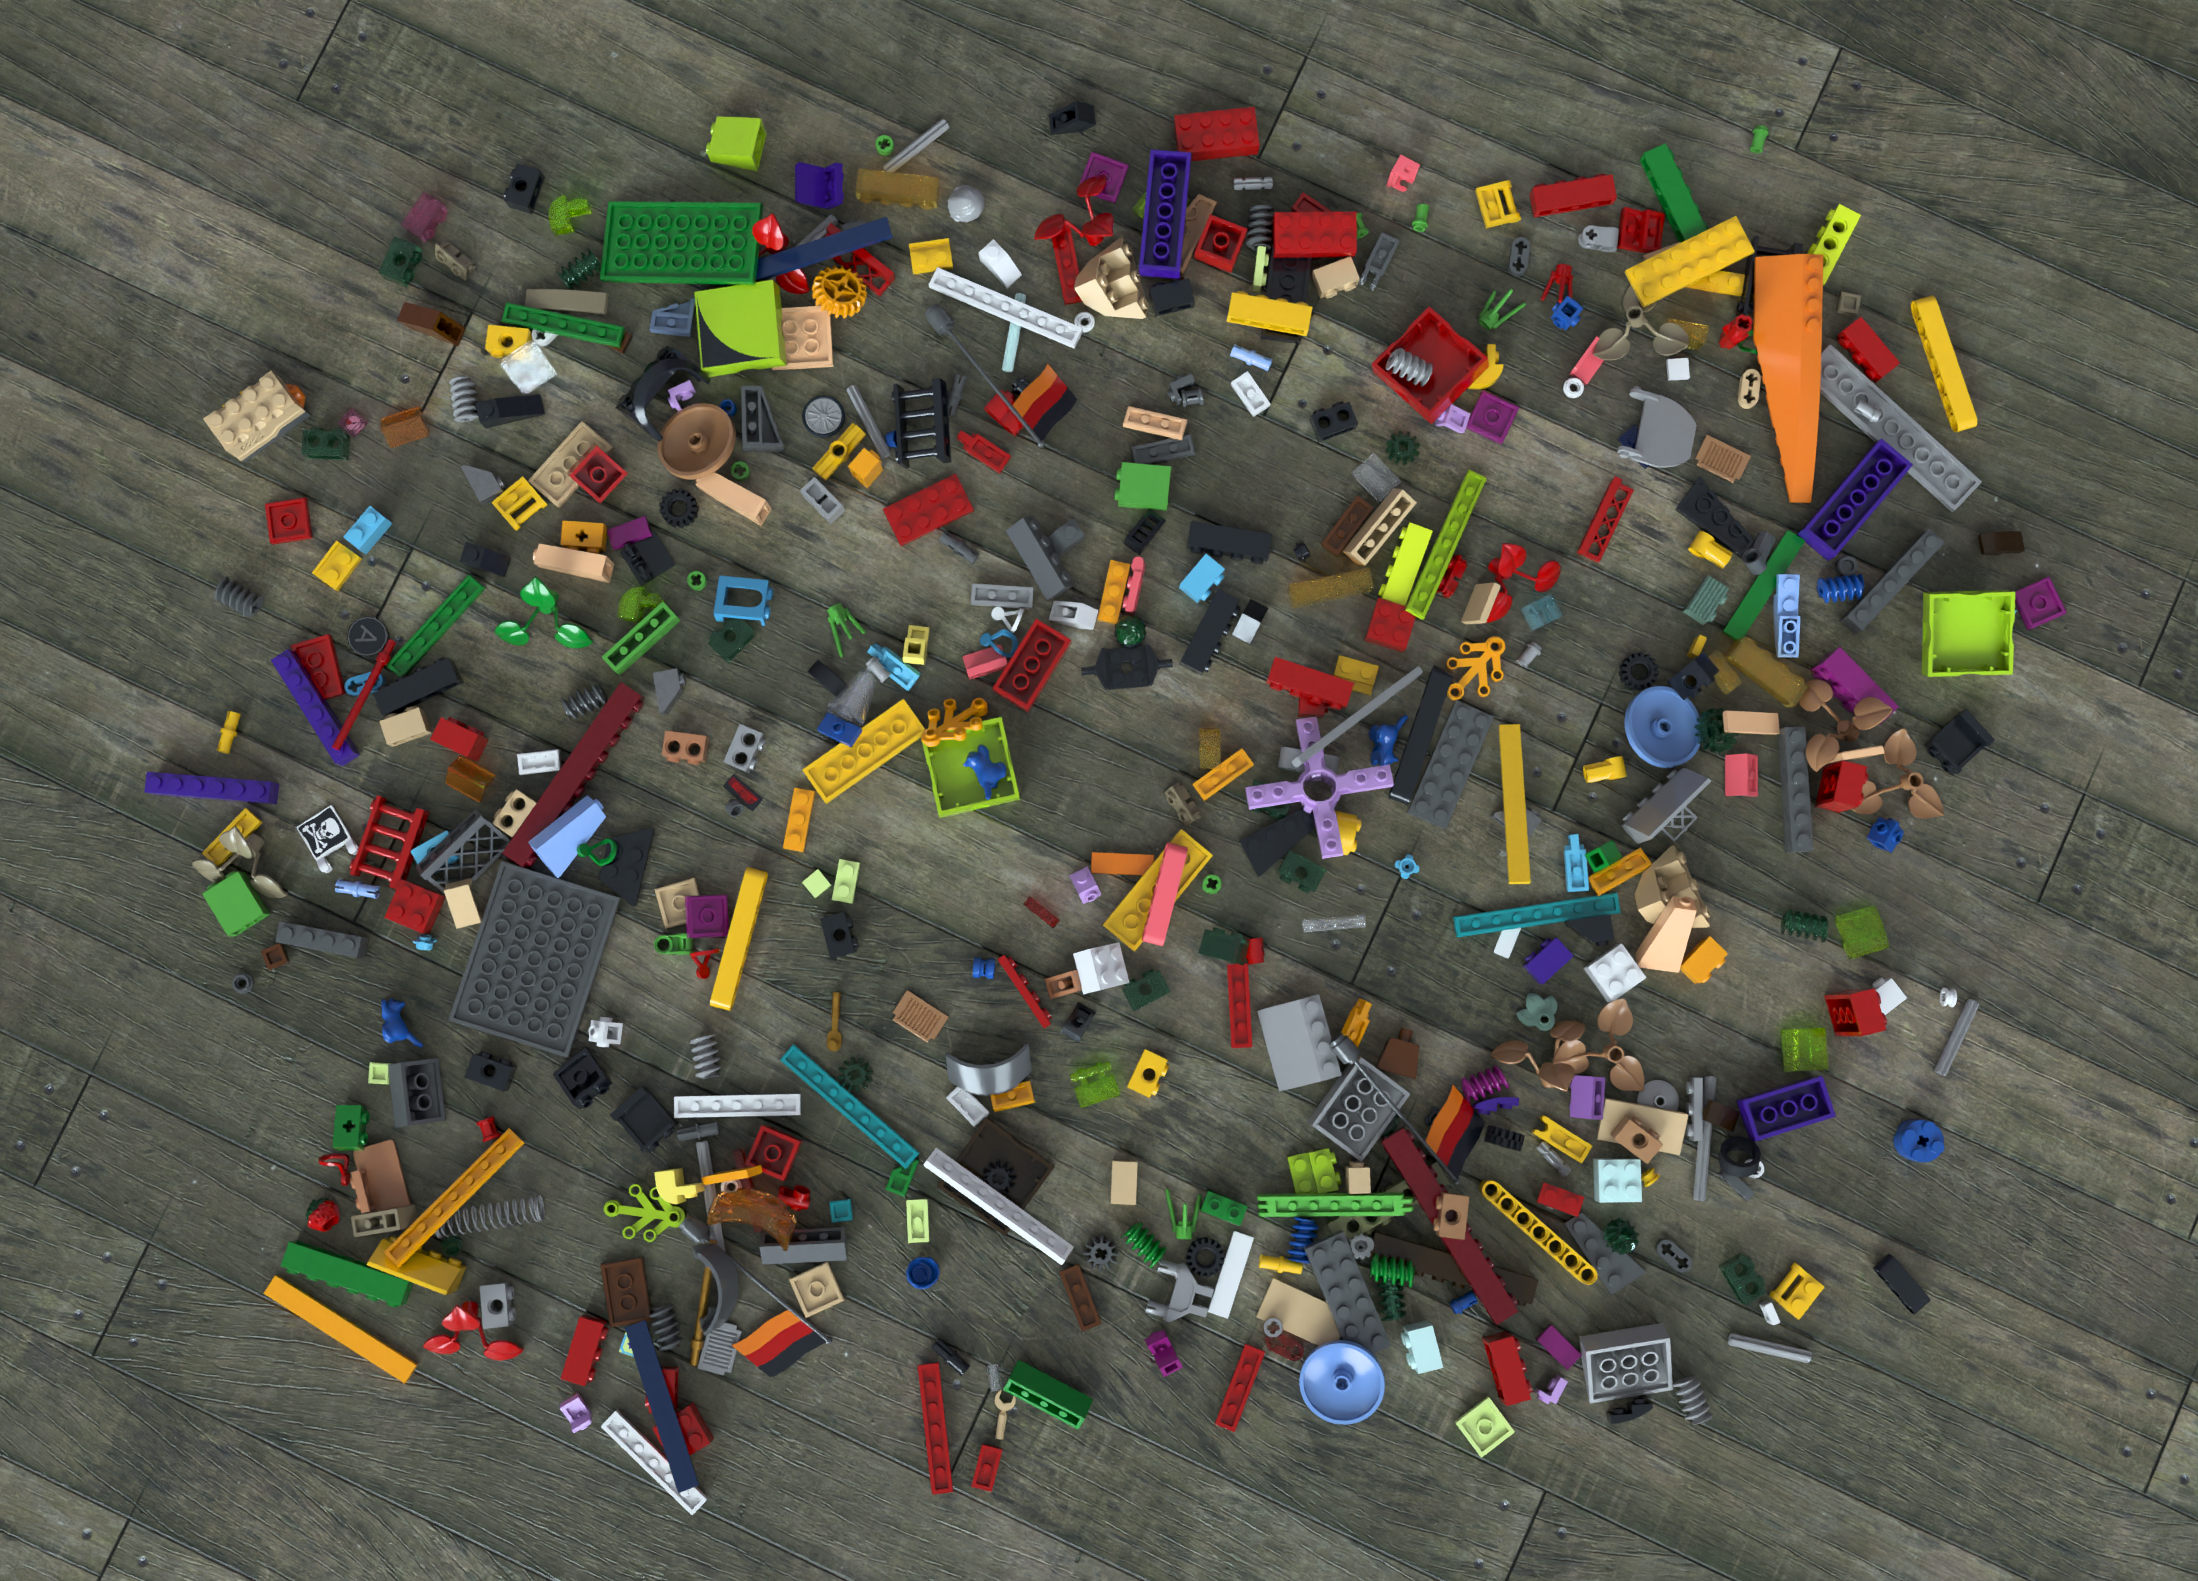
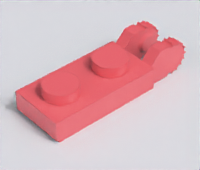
M1140 556L1132 560L1131 568L1134 573L1133 577L1129 576L1127 588L1130 589L1129 595L1125 596L1123 601V608H1125L1126 614L1134 616L1136 613L1146 564Z

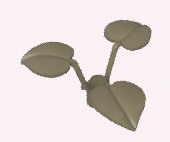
M1630 285L1623 299V307L1628 319L1625 334L1623 335L1622 331L1617 328H1609L1603 331L1599 336V341L1596 343L1593 355L1602 360H1617L1625 356L1631 347L1630 342L1626 339L1631 326L1638 328L1643 324L1646 325L1656 335L1653 340L1655 351L1664 356L1676 354L1687 348L1689 338L1684 329L1675 323H1664L1660 327L1659 332H1657L1645 319L1643 313L1652 310L1657 301L1643 308Z
M237 826L222 833L219 837L221 844L229 851L235 853L227 862L220 867H217L213 861L208 859H197L192 863V866L203 877L212 882L220 883L225 880V875L221 871L239 855L247 859L255 857L251 873L253 878L250 881L251 886L258 893L269 898H283L288 895L271 877L264 874H256L258 860L261 856L259 850L264 845V840L256 834H250L245 839Z

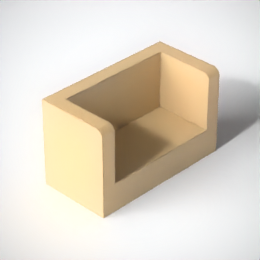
M471 878L448 883L444 889L456 929L481 923L483 913L478 912L470 888L472 884Z
M1112 1160L1111 1204L1136 1205L1137 1161Z

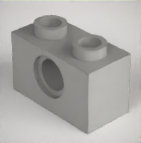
M510 1281L481 1285L480 1297L483 1329L506 1327L514 1324L513 1320L516 1319V1310L514 1307L512 1308L514 1288L510 1285ZM496 1299L502 1301V1310H498L495 1307Z

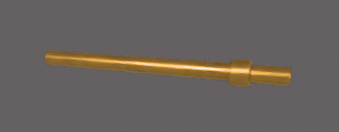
M709 1239V1243L717 1245V1240ZM709 1267L704 1268L694 1338H691L690 1343L692 1351L689 1364L693 1366L698 1365L700 1350L703 1349L704 1343L699 1318L706 1316L712 1271Z

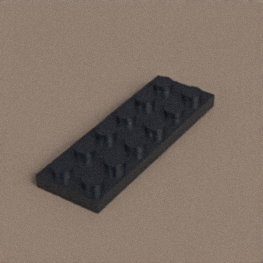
M1272 243L1266 290L1268 299L1276 300L1282 298L1288 300L1289 303H1306L1312 258H1273ZM1262 328L1260 339L1301 344L1302 335Z

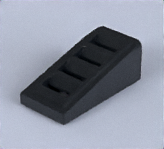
M1149 509L1126 536L1124 544L1138 555H1141L1166 520ZM1149 518L1150 520H1152L1153 522H1155L1157 525L1154 526V525L1151 524L1149 521H1147V519ZM1143 525L1146 526L1147 528H1149V529L1151 530V532H1149L1148 530H1146V529H1145L1144 527H1142V526H1143ZM1139 531L1141 534H1143L1146 537V539L1140 536L1137 532Z

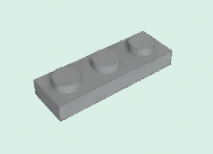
M972 584L971 605L1032 609L1034 587Z
M1689 1077V1082L1686 1083V1093L1689 1094V1103L1686 1104V1113L1689 1115L1686 1135L1689 1136L1691 1141H1703V1078Z

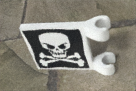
M330 805L296 827L315 858L319 869L326 874L333 870L325 858L326 856L344 845L350 854L356 855L359 846L351 837L333 805Z

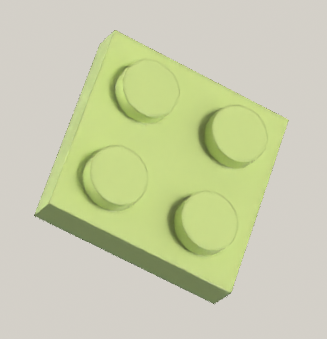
M1488 1396L1455 1421L1481 1458L1515 1432Z

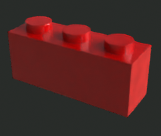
M1862 317L1854 321L1837 336L1840 346L1848 350L1852 355V360L1863 368L1866 377L1873 380L1874 383L1900 364Z
M585 1314L579 1317L561 1380L586 1386L590 1381L593 1382L596 1375L594 1366L596 1361L600 1360L603 1351L600 1346L602 1340H606L609 1328L606 1327L608 1321Z

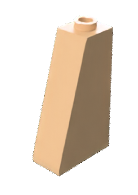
M715 472L706 477L696 479V486L699 490L762 526L772 510L765 499Z
M539 544L538 549H535L533 553L534 564L540 568L606 583L611 581L615 564L605 555Z
M1688 897L1671 898L1635 953L1636 963L1639 968L1679 973L1696 914L1694 899Z

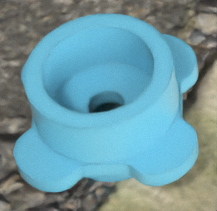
M1408 854L1403 860L1395 862V867L1399 869L1403 879H1407L1410 874L1419 871V866L1416 865L1412 855Z
M420 934L413 940V943L416 944V948L419 950H432L433 943L437 942V939L432 938L429 934Z

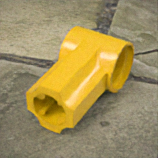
M1704 531L1698 532L1688 548L1693 555L1699 558H1706L1721 569L1726 566L1733 555L1732 552L1716 543L1715 539Z
M1623 756L1583 766V774L1587 783L1605 779L1614 780L1627 776Z

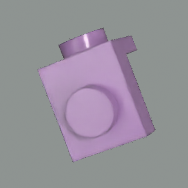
M1088 866L1069 875L1083 904L1094 901L1097 897L1101 896V892Z
M578 1393L560 1403V1410L571 1423L573 1433L584 1430L592 1423V1411Z

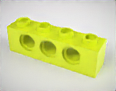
M1841 204L1834 210L1830 209L1825 218L1828 221L1826 226H1822L1816 235L1819 238L1817 243H1813L1807 254H1823V286L1861 217L1860 214ZM1833 226L1838 227L1840 232H1836ZM1824 243H1827L1831 250L1826 249Z

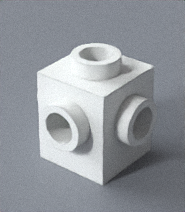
M600 1017V1021L591 1020L589 1041L597 1042L599 1047L620 1044L623 1023L612 1022L613 1018Z

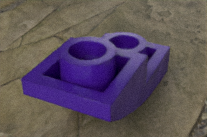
M1487 1098L1473 1103L1472 1108L1478 1109V1113L1490 1115L1491 1111H1497L1498 1103L1500 1104L1499 1108L1512 1109V1105L1518 1106L1519 1098Z

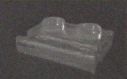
M1374 452L1352 472V475L1379 503L1387 497L1393 488H1396L1402 482Z

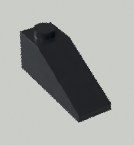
M540 394L494 398L475 403L479 422L485 428L545 415Z

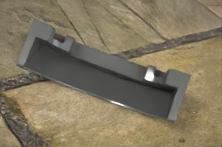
M1025 1044L1012 1057L989 1065L966 1063L959 1060L958 1057H953L950 1053H945L949 1081L974 1095L988 1096L1008 1092L1017 1087L1032 1072L1029 1044Z
M714 1243L692 1246L693 1258L703 1261L704 1266L710 1268L718 1289V1304L708 1306V1314L705 1317L699 1318L700 1329L705 1336L721 1327L727 1321L734 1310L739 1293L738 1274L734 1263Z

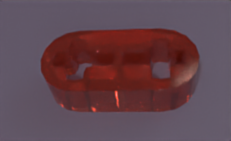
M1030 896L1024 902V906L1053 929L1060 922L1058 918Z
M1280 1334L1278 1341L1283 1346L1275 1345L1271 1347L1272 1343L1269 1340L1275 1337L1266 1336L1265 1344L1270 1351L1291 1361H1298L1303 1357L1304 1349L1298 1341ZM1295 1345L1298 1346L1299 1354H1294L1293 1356H1290L1291 1352L1285 1349L1286 1346L1294 1348Z

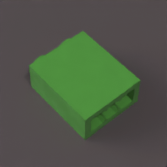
M1122 462V468H1117L1116 479L1120 480V488L1115 489V500H1118V507L1167 511L1171 466Z
M239 871L230 872L225 876V880L209 885L207 887L208 890L202 893L227 936L233 937L270 915L259 894L251 886L247 874Z

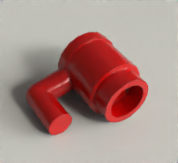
M1263 937L1229 943L1231 961L1239 960L1237 949L1244 948L1245 959H1247L1248 965L1264 962Z

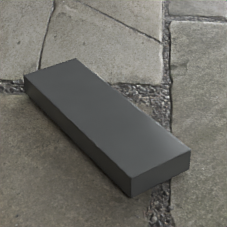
M1191 434L1184 435L1182 440L1169 438L1131 447L1134 463L1151 465L1195 455Z

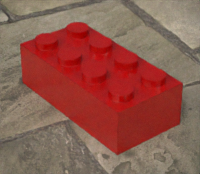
M1255 107L1174 115L1177 152L1191 153V161L1258 154L1259 138Z
M1356 211L1274 213L1273 258L1355 257L1357 253Z
M1035 619L993 686V692L1029 713L1071 646V639L1040 620Z
M1875 988L1848 989L1824 995L1835 1036H1865L1886 1030L1887 1019L1885 1014L1881 1012L1879 1005L1881 1004V997Z

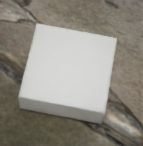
M1688 358L1668 359L1666 361L1668 381L1688 380L1690 378Z
M1765 1300L1759 1303L1767 1323L1772 1325L1781 1323L1772 1302Z

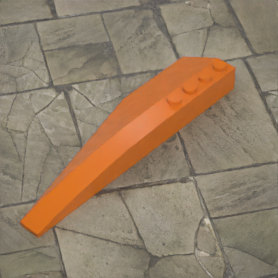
M1823 254L1755 257L1753 341L1758 352V363L1761 365L1763 374L1761 377L1767 392V404L1772 426L1775 428V439L1780 450V462L1784 468V480L1790 503H1811L1821 380Z

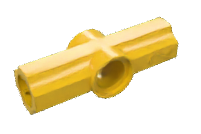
M852 423L837 441L831 443L829 450L812 469L826 481L841 463L848 460L849 454L865 438L866 434L857 425ZM837 448L844 449L842 455L836 456L834 454Z

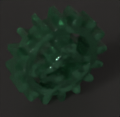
M1715 708L1702 712V716L1696 719L1700 724L1694 726V728L1699 730L1695 736H1700L1701 739L1698 743L1705 744L1704 750L1710 749L1711 753L1717 751L1721 753L1731 749L1732 744L1737 743L1734 737L1739 736V733L1724 732L1723 708L1717 710Z

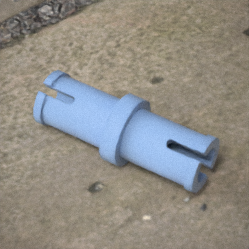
M1237 344L1234 345L1230 355L1247 362L1246 364L1249 366L1254 365L1266 371L1269 370L1273 361L1271 358L1256 353V350L1252 349L1250 351Z
M338 879L335 885L339 886V888H335L337 893L353 894V897L365 896L378 899L380 892H376L380 891V886L363 884L362 881L349 882Z

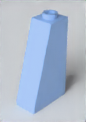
M588 795L528 842L549 871L557 878L563 874L578 854L577 846L586 843L606 818L602 812V809H604L603 805L597 799L593 801Z

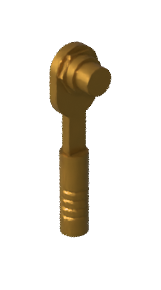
M832 992V1031L827 1035V1048L830 1051H838L842 1045V1035L838 1031L841 992Z

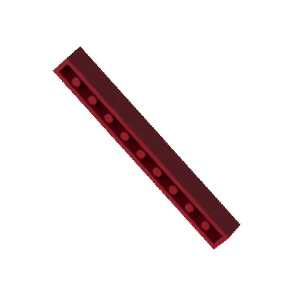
M620 682L502 854L521 867L528 868L534 865L538 856H536V852L528 842L574 806L572 803L576 797L579 798L584 793L585 784L588 780L591 781L597 774L596 769L599 764H603L607 760L610 748L612 746L615 747L620 741L621 736L619 735L624 729H628L633 721L631 718L635 712L638 713L643 708V701L645 699L643 696Z
M1401 1127L1380 1140L1433 1225L1434 1219L1438 1218L1439 1209H1436L1437 1196L1440 1197L1441 1192L1448 1193L1443 1184L1439 1185L1435 1178L1438 1175L1432 1166L1428 1167L1424 1161L1426 1156L1421 1148L1416 1149L1413 1144L1415 1139L1409 1129L1405 1131ZM1448 1210L1445 1215L1446 1220H1454L1456 1213L1454 1210ZM1466 1223L1465 1240L1447 1237L1440 1238L1490 1318L1498 1325L1519 1312L1516 1308L1518 1302L1512 1293L1507 1294L1504 1289L1507 1286L1500 1275L1496 1276L1492 1270L1495 1268L1493 1262L1489 1257H1484L1481 1252L1484 1248L1477 1238L1475 1240L1470 1235L1472 1229Z

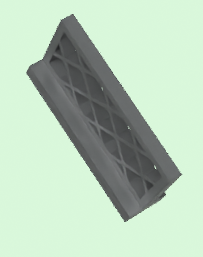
M475 809L416 866V869L421 877L430 881L444 893L448 883L471 878L473 883L502 855L511 839L485 818L478 809ZM486 824L489 827V835H478V830ZM502 838L506 841L501 847L493 848V839ZM489 839V848L478 849V840ZM474 840V849L463 850V845L467 841ZM479 853H489V858L485 862H478ZM474 854V863H463V855ZM459 855V864L448 865V859L451 856ZM474 867V873L471 876L463 877V868ZM448 869H459V877L448 878ZM437 870H444V879H434L432 875Z

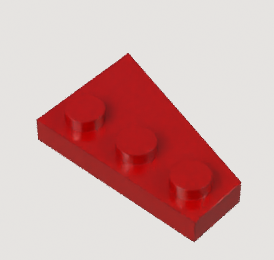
M327 634L290 645L292 650L298 655L302 666L308 671L311 676L310 679L323 699L327 700L346 694L332 635Z

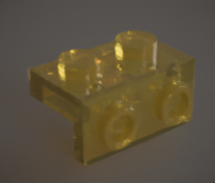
M1716 650L1708 655V658L1720 670L1714 675L1716 679L1714 682L1723 694H1728L1742 684L1739 675L1729 666L1727 659L1722 653Z

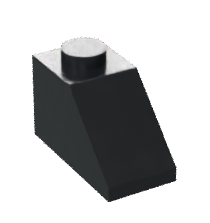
M1075 101L1050 114L1051 134L1083 132L1095 126L1094 105Z
M468 542L465 543L460 562L467 567L504 578L511 560L510 557Z
M1610 915L1565 921L1568 928L1588 943L1596 942V946L1609 945L1608 940H1614Z

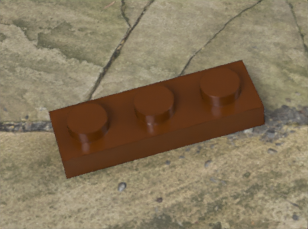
M1357 495L1323 540L1321 546L1337 557L1374 507Z
M1079 1263L1059 1271L1081 1331L1083 1332L1101 1325V1320Z

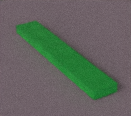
M506 302L501 320L503 324L618 348H621L625 333V327L508 302Z
M1789 530L1784 533L1766 562V570L1756 577L1722 630V633L1738 643L1742 641L1776 588L1777 574H1784L1804 544V539Z
M468 574L386 666L398 677L408 675L486 588Z

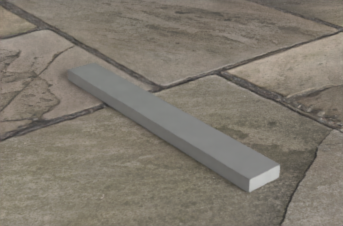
M1419 666L1298 755L1291 763L1295 768H1298L1417 679L1423 670Z

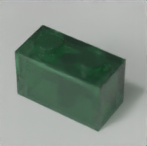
M1213 927V931L1204 930L1198 953L1211 958L1244 965L1250 941L1243 939L1244 935L1231 932V935H1227L1225 930Z

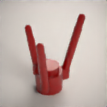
M1558 264L1556 270L1551 271L1550 279L1541 297L1542 301L1545 300L1554 280L1557 284H1560L1558 302H1562L1564 287L1567 283L1568 296L1572 299L1573 275H1571L1572 267L1570 265Z

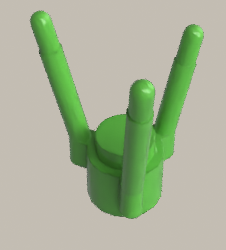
M1510 289L1494 309H1489L1496 295V291L1492 292L1483 311L1478 315L1480 317L1478 322L1485 329L1491 330L1493 328L1496 330L1501 323L1526 306V303L1523 302L1498 320L1499 314L1497 311L1512 294L1513 289Z
M839 603L827 610L829 614L827 619L831 624L839 656L843 657L835 623L842 625L849 639H852V635L845 623L847 617L862 634H865L866 631L850 614L848 608L844 609L843 605Z
M1166 1189L1165 1193L1172 1221V1232H1176L1177 1239H1192V1232H1195L1202 1195L1199 1194L1197 1196L1191 1224L1187 1220V1203L1183 1204V1218L1178 1220L1177 1224L1169 1189Z

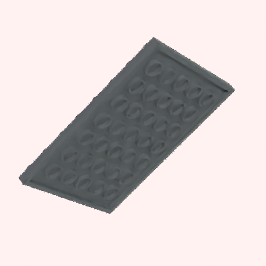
M501 861L448 1021L569 1058L621 898Z

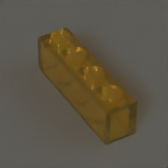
M858 169L855 193L857 199L866 203L880 201L884 205L898 203L903 207L915 205L923 209H932V207L937 208L940 182L937 177Z
M1369 567L1289 584L1287 590L1291 608L1293 609L1368 593L1373 590L1374 584Z
M1749 637L1738 638L1723 658L1787 708L1796 706L1809 688L1804 683L1805 680L1801 676L1793 675L1788 671L1789 668L1784 663L1775 661L1770 652L1757 647V643Z

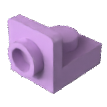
M690 380L668 390L670 397L667 399L672 409L682 410L678 401L688 400L696 393Z
M1451 404L1435 420L1434 425L1438 427L1446 426L1458 433H1465L1470 413Z
M1556 1375L1555 1378H1551L1549 1381L1547 1393L1537 1387L1534 1391L1539 1394L1537 1398L1546 1404H1549L1550 1401L1556 1404L1568 1381Z

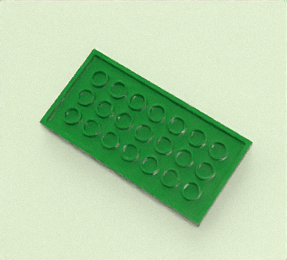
M608 201L600 280L602 282L755 285L760 243L754 238L752 228L758 220L762 219L763 205L761 203Z

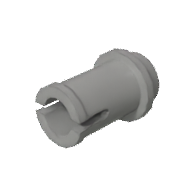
M1860 399L1853 410L1868 418L1869 422H1876L1882 414L1879 407L1875 408Z
M1532 641L1531 644H1527L1526 650L1516 661L1527 669L1533 659L1541 654L1542 648Z
M874 656L865 665L868 667L867 670L870 669L882 683L891 673L879 662L880 659Z

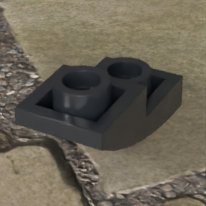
M1633 1398V1402H1627L1628 1411L1625 1408H1613V1412H1607V1421L1611 1424H1617L1636 1419L1653 1409V1404L1648 1400L1646 1401V1398Z

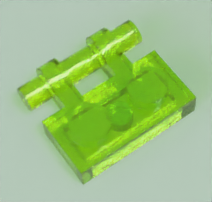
M1099 1062L1093 1067L1084 1070L1081 1068L1077 1072L1070 1074L1072 1082L1080 1080L1082 1086L1074 1088L1080 1108L1120 1096L1114 1075L1106 1078L1104 1074L1105 1071L1112 1069L1110 1062L1103 1064ZM1099 1075L1100 1080L1091 1083L1087 1082V1077Z

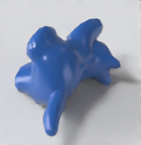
M1408 715L1399 718L1395 725L1375 724L1371 727L1368 735L1369 739L1375 743V748L1371 753L1372 766L1377 764L1380 766L1389 765L1399 761L1393 755L1392 750L1398 736V731L1408 719Z
M984 745L978 746V752H969L966 762L963 764V766L971 767L974 770L978 782L984 788L987 800L991 798V789H996L998 781L1006 776L1005 764L1002 762L993 763L990 760L989 751Z
M391 998L387 1003L385 999H381L382 1018L385 1020V1023L382 1025L383 1039L388 1043L409 1039L415 1046L423 1047V1043L408 1030L401 1018L400 1013L405 1006V1002Z

